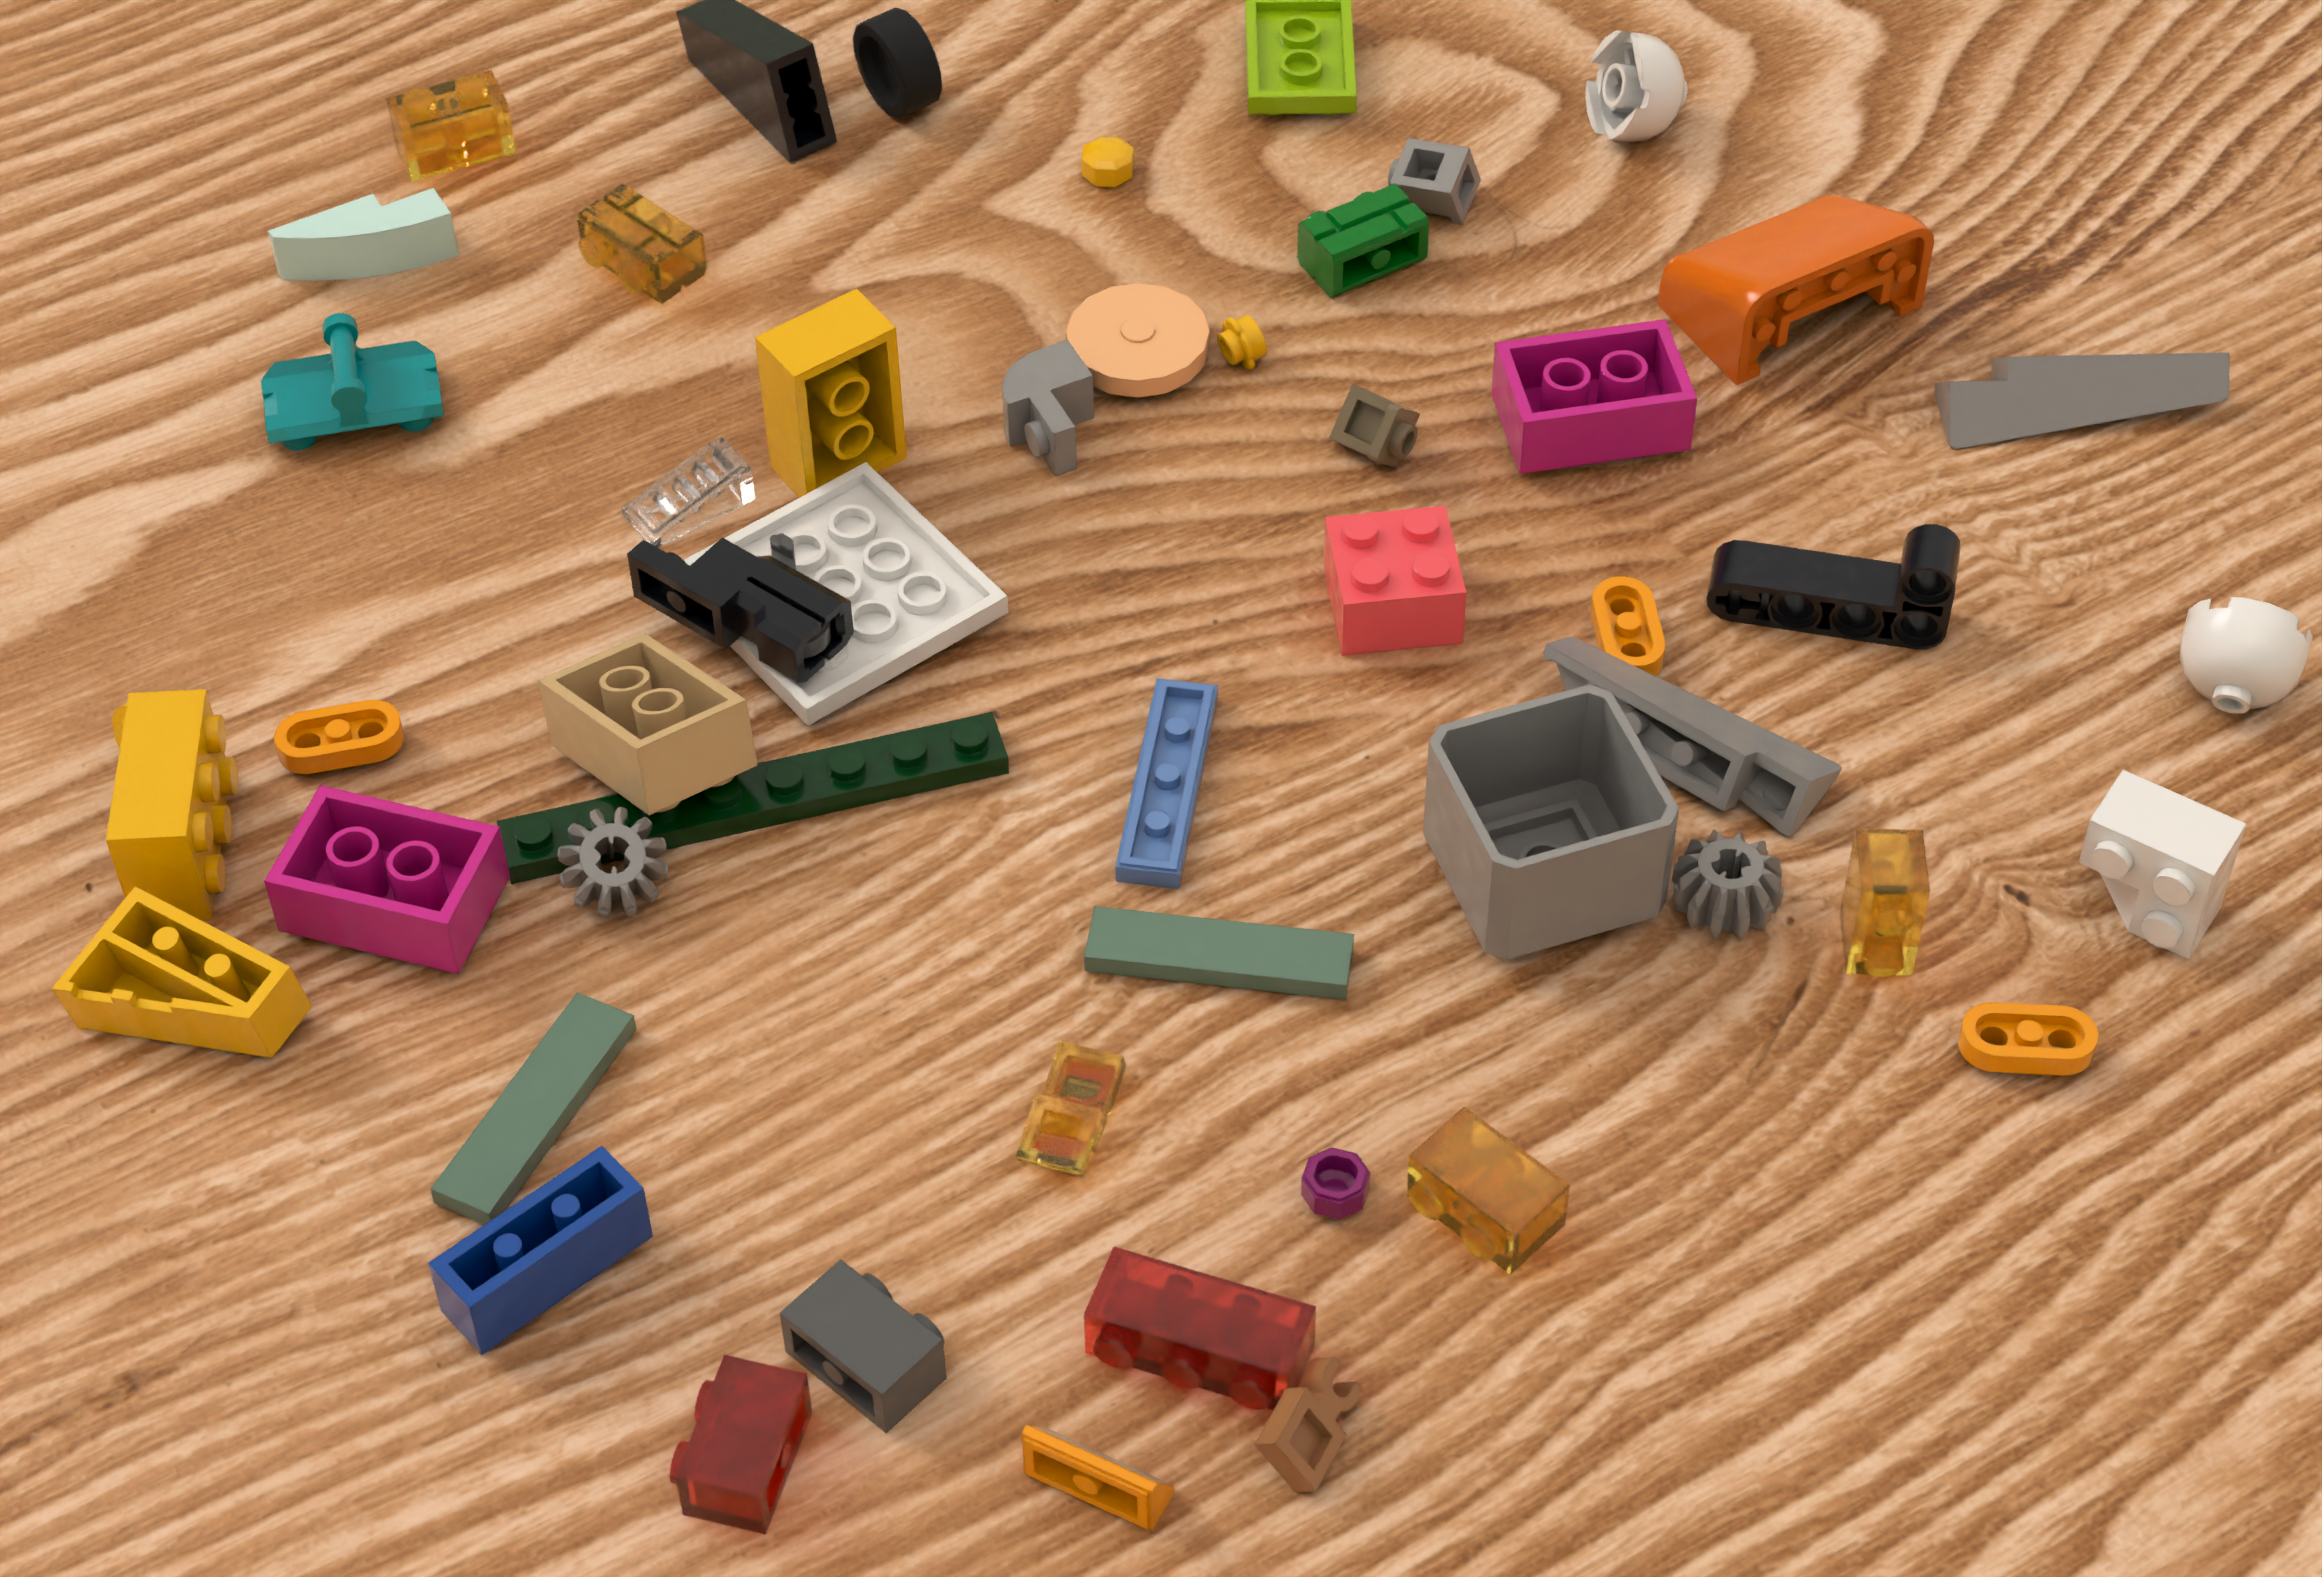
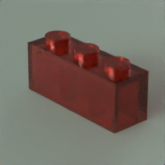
M1113 1247L1084 1312L1085 1353L1096 1356L1100 1361L1111 1367L1120 1369L1132 1367L1162 1376L1180 1388H1201L1231 1397L1238 1404L1250 1409L1262 1410L1267 1408L1274 1410L1286 1388L1299 1387L1303 1372L1315 1346L1316 1306Z

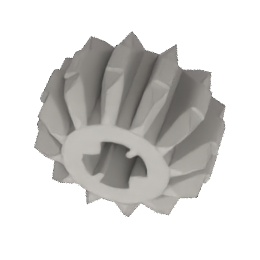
M618 807L614 814V823L605 824L600 810L594 809L589 813L592 831L573 823L568 828V836L575 845H566L558 848V861L571 866L560 873L561 886L563 888L580 886L574 896V904L581 909L588 906L595 897L599 898L598 914L601 918H609L612 912V902L621 901L623 911L627 916L635 915L637 909L633 895L636 893L644 900L654 902L658 897V889L650 880H661L668 876V865L661 860L655 859L666 852V842L664 838L658 837L646 839L652 829V822L647 817L639 819L629 828L627 826L628 812L626 808ZM615 852L624 855L625 870L617 873L616 867L613 866L612 873L602 871V855L609 853L611 859H614Z
M1715 829L1707 838V842L1691 839L1684 855L1678 857V863H1675L1673 868L1672 882L1674 883L1673 900L1675 910L1687 913L1686 918L1688 919L1690 929L1704 925L1709 926L1714 940L1723 930L1732 931L1741 941L1749 931V927L1764 931L1767 923L1771 920V915L1777 912V907L1781 906L1784 887L1781 886L1783 871L1780 866V858L1768 856L1765 841L1752 844L1746 843L1741 830L1733 839L1723 838Z

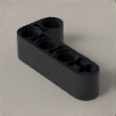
M1925 524L1915 527L1908 532L1905 538L1900 563L1745 540L1729 541L1718 547L1714 554L1706 597L1707 606L1713 614L1731 622L1926 650L1936 647L1943 642L1947 634L1956 589L1961 549L1960 540L1956 533L1944 526Z

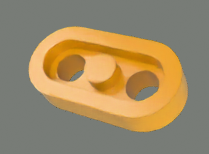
M1612 577L1602 581L1593 591L1591 620L1598 648L1657 676L1663 667L1666 643L1652 591L1643 582L1630 577Z
M364 700L298 712L285 718L277 726L274 733V743L280 763L287 770L298 774H313L380 762L393 756L401 748L404 741V732L399 712L393 705L381 700Z
M1987 1002L1972 1007L1965 1014L1959 1033L1958 1046L1962 1056L1971 1065L1984 1071L2062 1076L2074 1075L2082 1072L2091 1064L2098 1042V1030L2088 1015L2073 1007ZM2052 1046H2060L2063 1048H2053Z

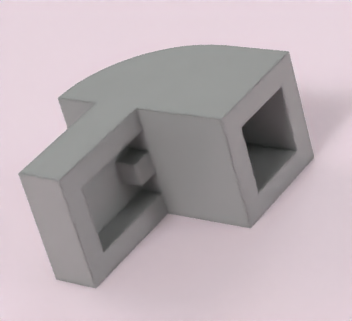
M1066 340L1031 352L1017 360L1008 369L1002 383L1004 431L1009 447L1027 441L1032 454L1035 457L1042 456L1055 476L1077 469L1075 424L1094 418L1093 375L1070 342Z

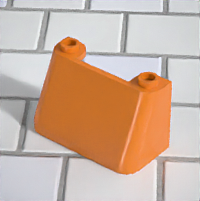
M1837 194L1819 197L1797 208L1673 257L1663 271L1659 288L1658 306L1735 385L1760 376L1761 367L1755 361L1762 350L1770 343L1776 348L1786 345L1789 323L1864 291L1879 305L1886 303L1898 316L1921 308L1934 245V234L1913 215Z

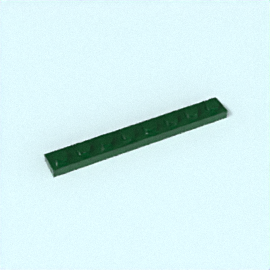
M993 712L757 763V766L734 776L727 784L710 787L680 801L671 810L656 812L651 815L646 814L620 794L498 820L497 825L500 826L510 872L511 884L560 874L565 869L571 867L558 861V848L566 845H575L568 836V828L571 824H579L592 831L589 813L594 809L600 810L605 824L614 823V814L618 807L626 808L628 812L627 826L629 828L639 819L647 817L652 822V829L646 839L654 837L664 838L667 850L1008 774V755ZM615 852L614 859H611L610 854L606 853L601 856V864L622 860L624 855Z

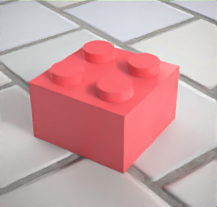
M1446 506L1325 517L1324 573L1342 655L1463 644L1466 589Z

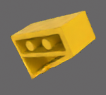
M136 886L51 988L77 1028L273 1058L312 1008L309 999L290 966Z

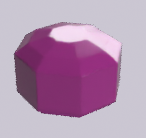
M1333 1147L1309 1157L1301 1179V1195L1313 1213L1338 1220L1363 1210L1370 1189V1171L1359 1155Z

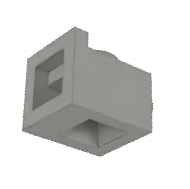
M1412 138L1407 139L1400 159L1396 158L1392 162L1388 175V186L1396 183L1409 197L1410 203L1414 202L1424 213L1450 217L1452 223L1460 225L1464 223L1481 181L1470 148Z

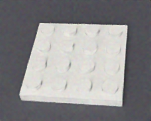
M867 462L725 537L726 540L757 557L772 556L770 537L780 533L785 534L793 540L796 570L851 601L854 628L852 637L848 644L830 661L824 658L825 665L806 682L797 683L759 661L757 645L742 636L730 646L807 726L1009 613L1008 596ZM714 544L684 559V561L690 566Z

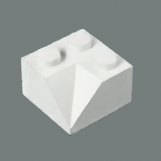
M2122 770L2089 821L2079 863L2101 874L2128 932L2147 940L2156 947L2167 949L2190 959L2221 908L2246 823Z

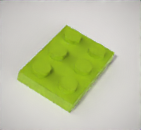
M1245 0L1248 114L1276 116L1282 114L1333 115L1337 113H1356L1357 92L1351 0Z

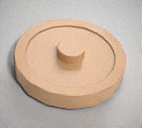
M1134 283L1109 287L1087 297L1071 314L1066 330V340L1070 342L1093 375L1094 387L1109 394L1139 398L1166 394L1189 383L1205 366L1210 348V331L1204 312L1188 296L1165 286Z

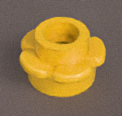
M1247 314L1237 319L1229 317L1223 321V332L1217 335V341L1224 358L1232 366L1242 361V365L1247 370L1254 369V361L1267 355V345L1259 326Z

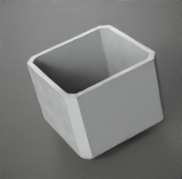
M1589 684L1437 726L1428 745L1423 835L1485 953L1500 959L1509 960L1659 916L1667 900L1679 807L1611 691Z

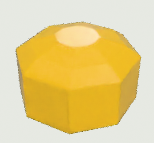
M1099 136L1083 145L1081 158L1082 176L1096 187L1115 188L1132 179L1134 148L1120 137Z

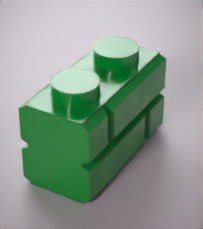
M1396 183L1375 192H1364L1353 201L1330 209L1327 212H1314L1307 219L1298 223L1297 258L1299 265L1312 279L1316 278L1317 284L1332 298L1427 258L1429 241L1428 217L1414 202L1410 203L1409 197Z

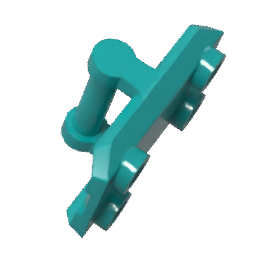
M345 313L332 314L323 322V338L331 347L330 354L275 362L261 379L265 424L269 444L282 442L290 450L309 448L315 443L317 436L399 424L406 431L417 432L429 427L433 418L444 416L434 352L417 341L361 349L356 345L358 339L357 322L355 318Z

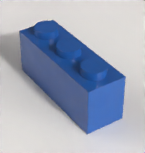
M600 1146L428 1262L441 1312L473 1347L483 1355L653 1237L644 1188L603 1146Z

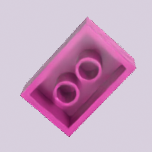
M1666 319L1495 342L1491 395L1519 474L1691 450L1697 396Z
M320 785L265 878L264 883L278 931L459 974L510 878V872L500 826Z

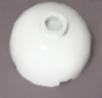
M1625 31L1612 32L1603 39L1595 51L1591 63L1600 64L1597 72L1596 81L1587 80L1585 91L1587 115L1592 129L1601 135L1606 132L1608 135L1606 139L1628 142L1645 141L1665 131L1679 113L1687 97V83L1684 79V72L1677 54L1657 37Z
M2230 597L2228 608L2209 609L2211 599L2202 600L2189 608L2180 646L2181 665L2189 683L2200 694L2211 700L2216 708L2229 713H2245L2249 709L2266 707L2280 701L2298 685L2307 662L2313 636L2310 630L2305 635L2297 630L2300 619L2294 614L2273 604L2243 597Z

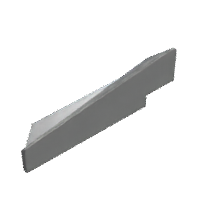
M2229 352L1992 358V381L1935 383V397L1947 442L1952 448L1961 449L2225 401L2229 397Z
M1567 637L1548 643L1545 646L1543 653L1546 661H1554L1557 664L1566 691L1589 684L1611 691L1660 776L1723 812L1736 807L1739 799L1778 831L1789 837L1797 832L1840 774L1842 767L1839 764L1575 637Z

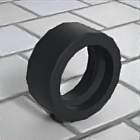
M895 7L865 20L855 27L853 47L859 72L876 103L888 115L900 119L939 100L942 91V78L937 56L928 36L911 14L906 10Z

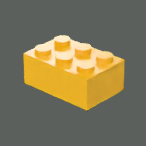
M857 288L755 337L770 467L799 498L865 462L878 473L907 458L896 327Z
M206 689L128 693L106 834V843L125 898L136 886L199 920H212L215 893H223L225 890V863L220 851L221 844L230 843L232 837V819L229 806L227 805L228 795H236L238 790L236 760L234 757H226L224 753L226 748L224 718L222 715H213Z

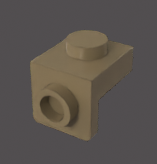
M1352 384L1329 438L1366 455L1370 460L1397 468L1400 459H1404L1411 452L1416 442L1418 429L1415 425L1420 413L1363 387Z

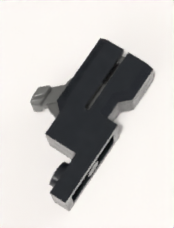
M783 533L770 537L772 556L756 557L723 537L690 566L677 554L672 552L666 553L645 540H642L627 553L634 597L725 650L742 636L757 645L759 661L797 683L808 681L825 665L824 658L830 661L848 644L854 633L851 601L797 571L793 540Z

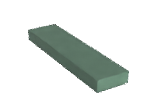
M1094 906L1084 954V969L1087 972L1346 1000L1354 949V934Z
M576 993L431 1187L433 1202L484 1225L503 1213L636 1031L634 1015Z

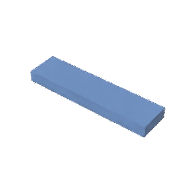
M1156 679L1115 866L1116 882L1180 888L1218 703V685Z

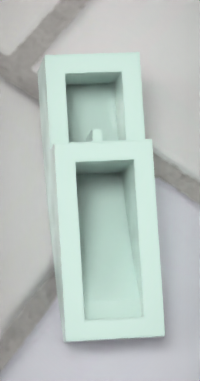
M434 188L384 206L380 205L374 194H370L268 231L277 271L282 280L326 281L381 276L425 267L459 256L451 213Z

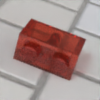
M724 1355L714 1381L705 1380L699 1390L694 1413L697 1424L690 1441L681 1440L672 1458L670 1482L677 1484L683 1515L766 1535L813 1413L807 1373Z

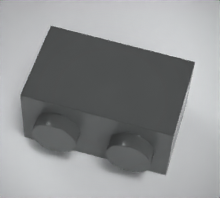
M841 1259L780 1312L785 1352L885 1433H888L947 1379L944 1338L937 1326L923 1314L915 1313L911 1315L893 1301L889 1290L878 1278L869 1273H865L863 1276Z

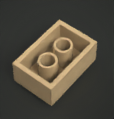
M646 633L538 680L551 745L648 815L671 810L680 801L710 787L727 784L734 776L758 765L746 699Z

